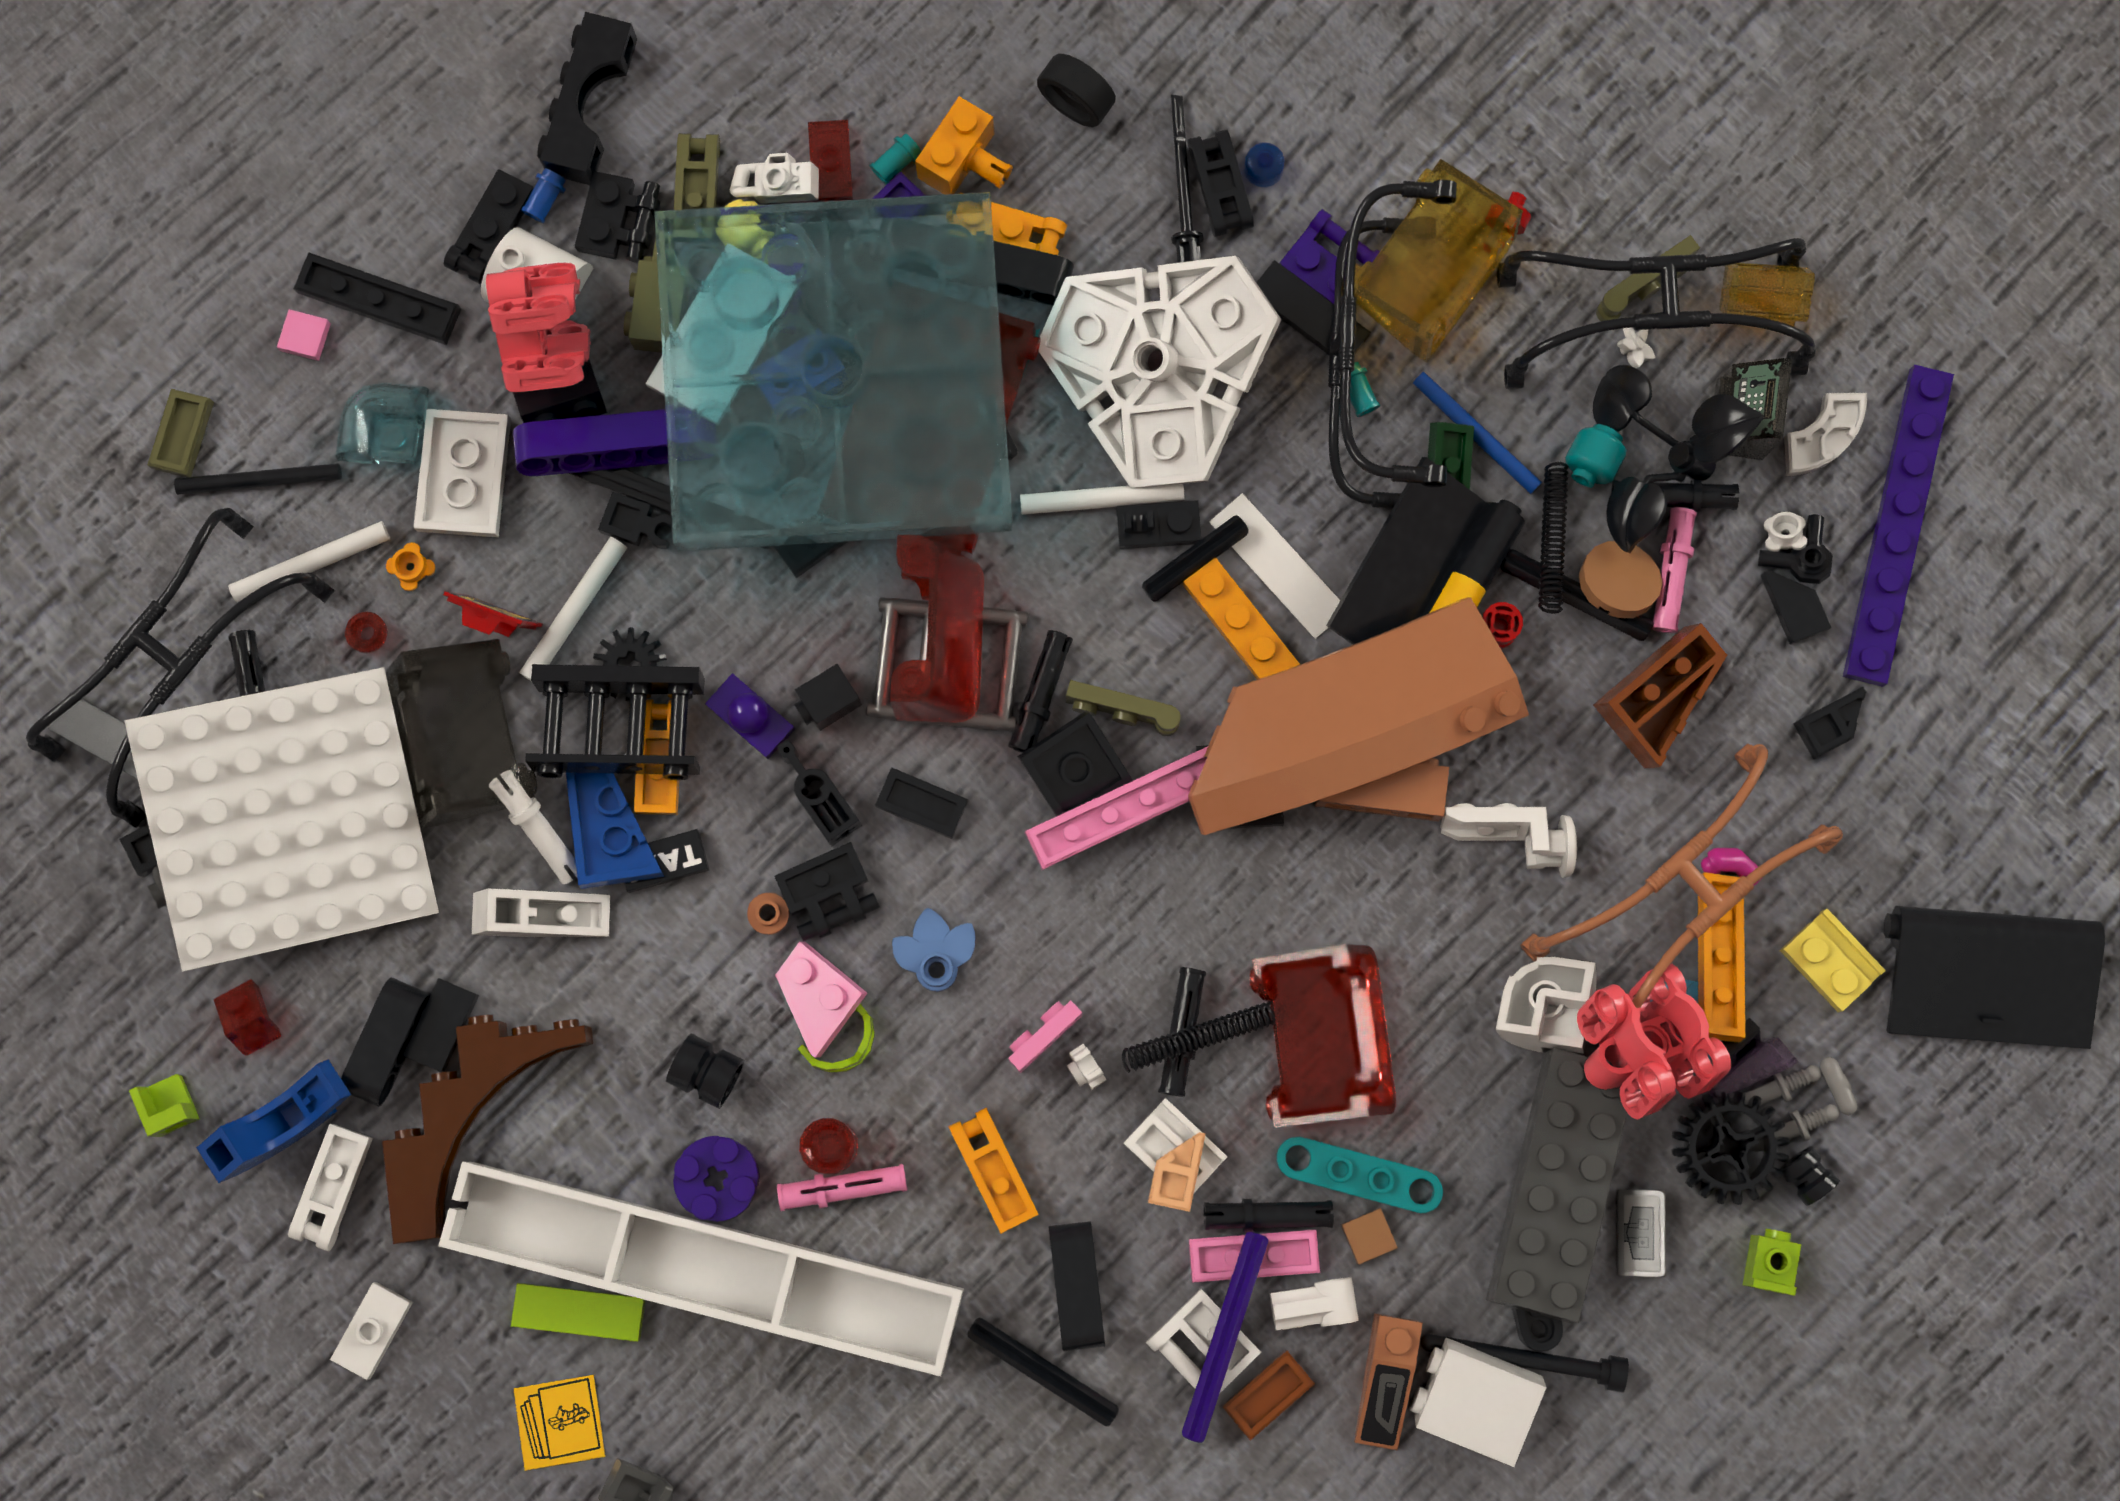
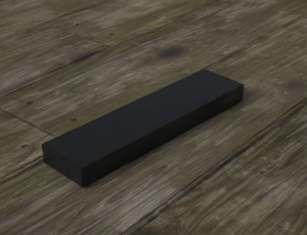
M308 252L293 288L298 294L447 345L461 311L460 306L453 302Z

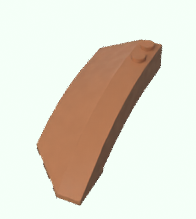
M1466 597L1362 642L1273 675L1233 687L1227 700L1229 706L1221 726L1217 725L1204 755L1207 758L1199 779L1194 780L1188 798L1201 834L1207 835L1291 810L1391 775L1469 743L1529 716L1515 672L1472 598Z

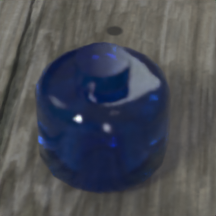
M1265 142L1255 144L1250 148L1244 162V173L1250 183L1258 187H1269L1277 183L1284 170L1285 159L1282 151L1277 146Z

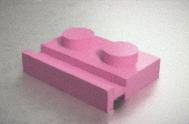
M1071 1000L1065 1006L1059 1001L1056 1002L1042 1015L1040 1019L1045 1024L1034 1035L1026 1030L1009 1046L1014 1052L1008 1058L1011 1064L1020 1073L1023 1072L1082 1017V1011Z

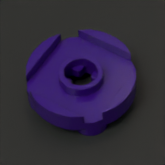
M709 1136L695 1141L684 1150L674 1166L673 1184L681 1205L696 1218L716 1222L726 1221L742 1214L750 1206L757 1192L760 1173L755 1157L746 1146L732 1138ZM714 1166L718 1172L725 1170L728 1174V1178L723 1180L724 1188L720 1191H717L715 1186L708 1187L705 1179L710 1176L708 1170Z

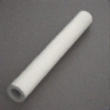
M1183 484L1138 488L1117 486L1020 494L1021 515L1184 501Z
M380 521L228 585L229 591L234 601L238 603L252 592L278 578L294 573H312L390 540L389 533L383 521Z
M610 536L519 671L522 676L531 681L532 664L549 665L627 550L623 543Z

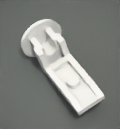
M1467 803L1445 807L1444 817L1440 825L1441 834L1457 841H1525L1527 869L1558 867L1562 878L1570 877L1573 874L1577 858V836L1574 822L1570 816L1561 815L1558 830H1548L1546 807H1517L1509 803L1499 804L1494 807H1475Z

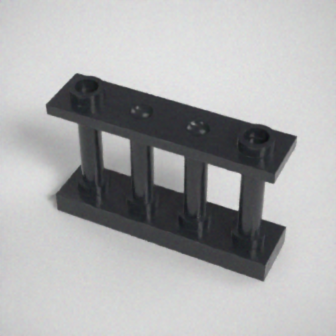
M532 664L531 681L538 692H543V695L547 697L543 754L526 753L525 759L531 770L537 772L538 776L543 778H561L563 773L663 774V778L668 780H686L688 775H700V766L695 756H685L688 700L692 699L693 695H704L705 678L700 667ZM568 693H584L588 697L585 754H560L563 698L567 697ZM610 693H622L630 698L626 755H602L605 698H608ZM651 694H667L671 698L668 756L643 755L647 699L651 698Z

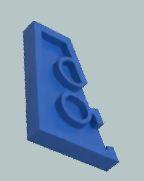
M566 773L577 879L580 889L664 877L614 773Z

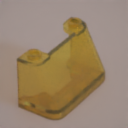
M1442 159L1439 160L1433 170L1426 168L1417 181L1431 183L1437 180L1455 181L1457 183L1456 202L1436 204L1430 199L1416 198L1415 205L1374 261H1367L1363 266L1357 263L1355 267L1354 296L1357 298V305L1412 354L1425 362L1432 358L1496 270L1497 264L1501 263L1517 237L1523 210Z

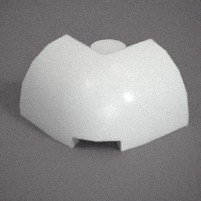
M1536 957L1537 961L1521 967L1513 976L1509 975L1503 990L1496 1025V1032L1499 1036L1513 1045L1543 1053L1544 1048H1557L1584 1054L1586 1040L1579 1030L1577 1013L1596 991V964L1594 962L1559 957Z

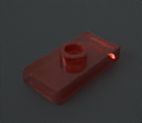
M848 120L808 122L810 162L819 168L818 200H813V204L826 203L831 199L834 202L853 201Z

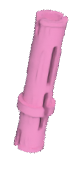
M1680 507L1670 509L1666 543H1662L1660 553L1664 555L1661 569L1662 588L1660 596L1656 600L1652 628L1657 632L1678 633L1688 559L1692 558L1694 554L1691 540L1697 512L1692 509Z
M903 1164L831 1177L816 1174L812 1180L777 1184L780 1211L817 1204L819 1208H826L830 1202L907 1191ZM882 1181V1182H877V1183H871V1184H865V1185H858V1184H864V1183ZM818 1191V1192H815V1193L803 1194V1193Z

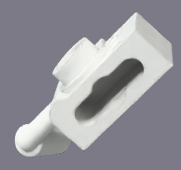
M789 153L769 154L765 163L737 165L731 182L730 193L736 198L754 197L761 204L818 200L819 168L812 162L796 163ZM755 173V186L747 187L750 174Z

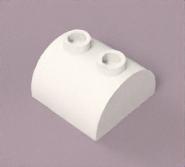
M516 227L503 237L494 250L483 275L481 296L484 301L489 303L486 276L491 273L504 272L518 267L564 262L572 263L575 265L577 278L581 282L579 291H581L594 268L586 261L520 227Z

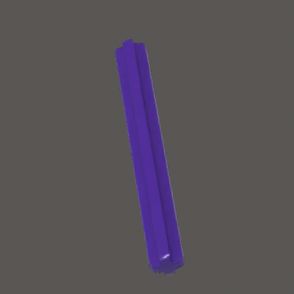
M1247 1232L1182 1429L1183 1437L1194 1442L1202 1443L1205 1440L1268 1245V1238L1255 1232Z

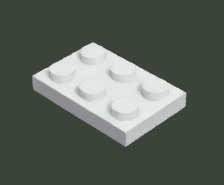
M426 410L414 529L417 532L499 538L511 418L508 414Z

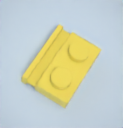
M1828 909L1822 910L1812 922L1808 923L1780 950L1837 1012H1843L1877 977L1886 971Z

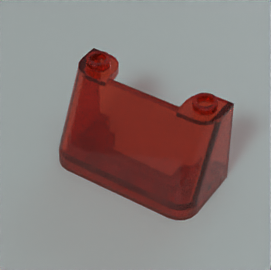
M897 535L896 555L902 579H909L916 583L920 589L922 600H929L926 660L905 661L897 666L892 675L890 702L895 718L898 721H967L976 714L980 704L984 602L983 570L973 559L928 537Z
M1343 944L1253 958V969L1250 971L1251 988L1254 993L1259 994L1262 1000L1272 1001L1270 1006L1276 1017L1273 1029L1281 1084L1275 1085L1272 1088L1271 1094L1266 1098V1109L1269 1118L1273 1120V1128L1392 1114L1396 1108V1091L1379 967L1372 947L1368 945Z

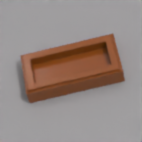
M1285 1350L1226 1401L1222 1407L1251 1441L1315 1383L1291 1354Z

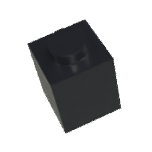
M835 664L795 689L800 701L795 703L794 706L806 725L814 721L820 731L862 705L858 695L838 664Z

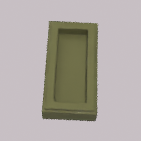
M171 389L147 465L151 469L183 477H191L214 402L207 397Z

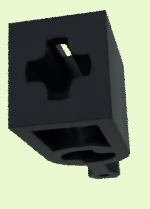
M786 740L778 745V751L785 763L791 764L798 773L794 783V792L798 800L831 847L862 826L827 774L819 769L806 770L799 761V754L791 742ZM812 781L824 783L820 788L822 795L817 799L805 797L809 792L807 785ZM829 806L841 823V826L838 827L825 808Z

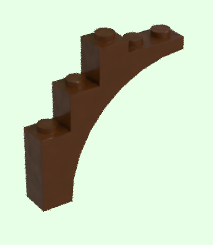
M493 1015L467 1018L468 1025L456 1027L461 1078H457V1071L431 1074L432 1082L419 1084L425 1135H421L420 1128L394 1131L395 1139L382 1141L393 1244L441 1238L445 1224V1200L451 1169L463 1138L480 1111L503 1086L529 1067L560 1052L592 1045L591 1027L579 1026V1019L553 1022L554 1030L538 1032L537 1025L515 1027L511 1029L512 1036H508L506 1023L494 1021Z

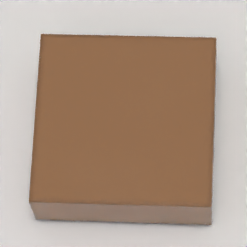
M1381 1208L1340 1224L1358 1265L1398 1248Z

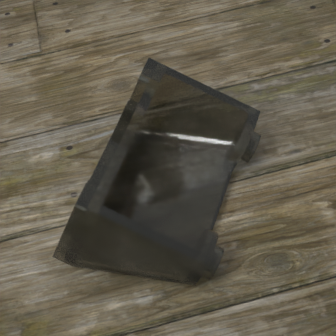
M499 639L403 651L386 671L387 683L420 828L439 826L507 809L495 792L489 788L490 782L497 777L503 787L509 790V786L500 775L507 770H512L515 778L528 796L535 798L534 794L537 792L535 773L532 770H528L524 763H516L500 692V686L503 684L505 676L510 674V660L507 652L502 651Z

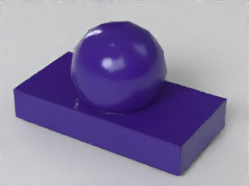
M733 673L705 703L710 710L766 759H769L778 749V745L783 743L795 730L792 724Z

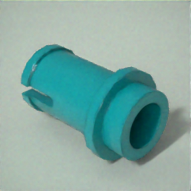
M904 134L901 138L896 136L894 138L895 144L874 163L872 162L869 165L874 174L885 185L911 161L915 163L917 156L922 152L917 143L908 134Z
M1359 362L1354 363L1350 387V401L1357 417L1364 416L1381 406L1365 376L1368 371L1366 367L1362 368Z

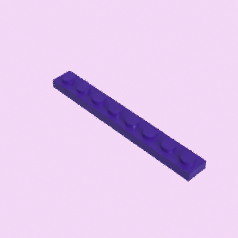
M1915 364L1909 369L1844 667L1843 677L1881 687L1888 684L1954 374Z

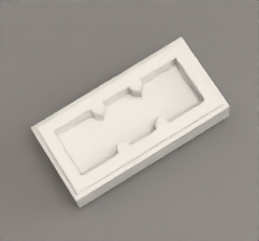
M373 1282L330 1360L366 1380L371 1379L413 1302L387 1287Z

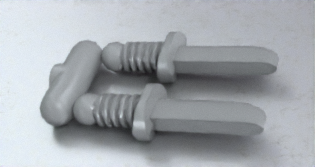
M1833 1057L1824 1058L1820 1063V1068L1810 1065L1805 1070L1801 1069L1797 1073L1793 1072V1075H1786L1785 1078H1783L1780 1070L1772 1073L1775 1080L1746 1092L1744 1102L1747 1105L1750 1098L1756 1095L1762 1099L1760 1105L1783 1096L1786 1103L1793 1100L1790 1091L1793 1092L1798 1087L1802 1088V1085L1805 1087L1810 1082L1818 1081L1821 1078V1074H1823L1837 1106L1829 1104L1824 1109L1819 1108V1111H1812L1811 1114L1807 1113V1116L1803 1115V1117H1801L1798 1109L1792 1111L1790 1114L1793 1119L1785 1122V1127L1782 1130L1774 1132L1775 1137H1788L1789 1140L1801 1135L1803 1142L1811 1139L1808 1130L1816 1129V1126H1823L1824 1123L1828 1124V1121H1835L1838 1119L1840 1111L1845 1115H1852L1858 1107L1851 1085L1838 1061ZM1758 1141L1759 1144L1750 1148V1151H1763L1764 1141Z

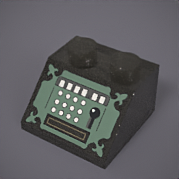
M1779 358L1732 364L1723 377H1718L1714 395L1728 394L1734 396L1764 415V419L1754 432L1728 456L1763 460L1783 440L1792 359Z

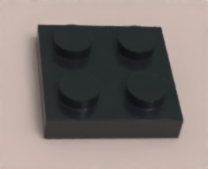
M1087 710L1017 756L1056 817L1133 781L1094 718Z

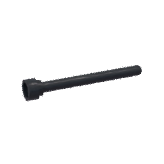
M1425 1334L1420 1340L1421 1347L1425 1351L1432 1352L1434 1347L1441 1349L1445 1338H1449L1519 1367L1597 1379V1384L1605 1385V1390L1624 1393L1627 1384L1629 1362L1628 1358L1609 1355L1608 1359L1600 1358L1599 1362L1433 1334Z

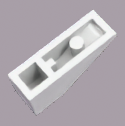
M491 888L473 893L472 935L609 937L610 895Z

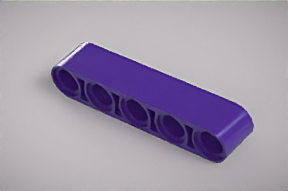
M686 408L527 422L516 426L512 433L516 469L525 476H546L701 461L714 457L719 451L716 425Z

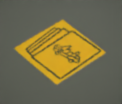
M594 1375L513 1388L524 1471L605 1457Z

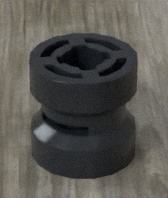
M1813 1146L1800 1151L1780 1168L1784 1173L1783 1177L1785 1180L1794 1183L1798 1188L1797 1195L1806 1206L1824 1197L1840 1182L1832 1170L1823 1167L1820 1163L1821 1156Z

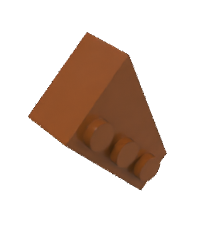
M1702 623L1685 626L1594 703L1593 706L1644 769L1660 768L1667 757V751L1676 736L1683 731L1687 724L1688 716L1697 701L1702 699L1726 659L1727 654Z

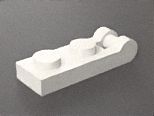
M329 1124L288 1232L289 1238L300 1242L304 1238L316 1242L317 1248L328 1252L333 1248L338 1237L339 1226L373 1138L335 1124ZM314 1211L326 1215L322 1226L311 1222Z

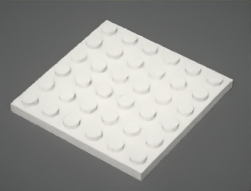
M384 667L124 720L182 972L439 913Z

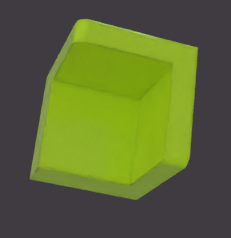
M175 1074L151 1086H136L129 1090L147 1136L162 1137L200 1119L182 1075Z

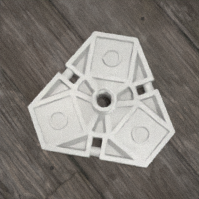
M1228 256L1158 265L1157 272L1147 273L1146 269L1141 267L1066 277L1035 347L1079 411L1086 410L1092 420L1087 424L1130 488L1205 482L1209 480L1221 454L1222 447L1226 443L1228 434L1241 410L1237 404L1243 391L1249 392L1252 381L1256 377L1258 368L1270 346L1281 318L1240 258ZM1160 288V301H1151L1150 289ZM1160 349L1163 355L1162 364L1159 369L1150 371L1148 368V357L1154 350ZM1219 380L1228 384L1222 399L1212 395ZM1110 395L1114 404L1105 410L1099 401Z

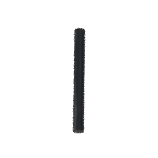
M336 463L175 478L174 487L176 494L180 495L341 480L342 472L340 464Z

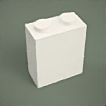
M1445 1338L1442 1348L1434 1347L1428 1360L1426 1372L1431 1373L1426 1387L1422 1388L1419 1386L1411 1403L1410 1411L1415 1413L1416 1428L1514 1467L1546 1390L1543 1376Z

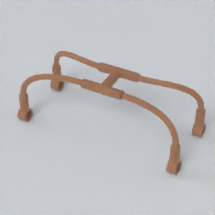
M1746 744L1735 754V759L1743 769L1749 772V775L1734 799L1706 831H1700L1693 839L1659 867L1655 873L1645 880L1646 884L1625 900L1587 921L1551 936L1538 937L1533 933L1520 946L1535 962L1537 961L1536 957H1545L1549 954L1550 947L1575 938L1611 921L1637 905L1652 892L1657 893L1665 884H1668L1669 881L1679 874L1708 907L1687 924V930L1666 951L1632 1000L1636 1008H1641L1663 973L1694 937L1699 938L1713 924L1741 901L1744 896L1750 893L1757 881L1788 860L1814 847L1821 853L1827 854L1842 839L1843 832L1837 826L1828 828L1821 824L1808 836V839L1772 857L1748 876H1741L1740 879L1720 895L1691 862L1713 843L1712 839L1740 809L1763 772L1768 759L1767 748L1761 744L1754 746Z

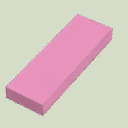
M1316 1229L1260 1234L1268 1238V1245L1257 1278L1320 1273ZM1245 1235L1188 1239L1192 1282L1231 1280Z

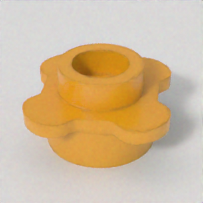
M413 542L405 544L404 548L398 550L386 562L387 572L397 576L401 581L400 586L405 591H414L418 587V582L425 576L433 575L436 569L435 563L430 559H426L420 553V546ZM410 563L414 564L413 570H408L407 565Z

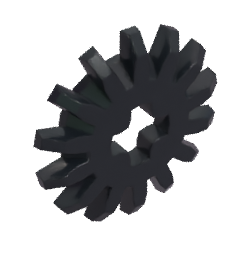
M629 627L627 639H622L618 630L613 631L615 644L611 645L602 639L600 644L608 651L606 654L594 653L593 659L603 661V665L620 666L618 665L620 658L626 659L629 653H635V660L641 663V666H657V662L667 660L666 654L655 655L654 650L661 646L658 640L649 645L645 643L650 634L649 632L644 631L638 639H635L634 628ZM611 693L610 696L616 699L618 693ZM625 694L626 701H630V698Z

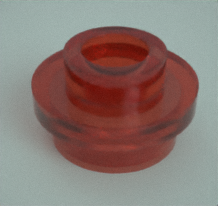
M361 612L354 615L348 621L345 628V637L348 644L354 650L361 653L377 651L387 639L388 631L384 620L372 612ZM366 627H373V636L368 640H363L361 638L362 630Z

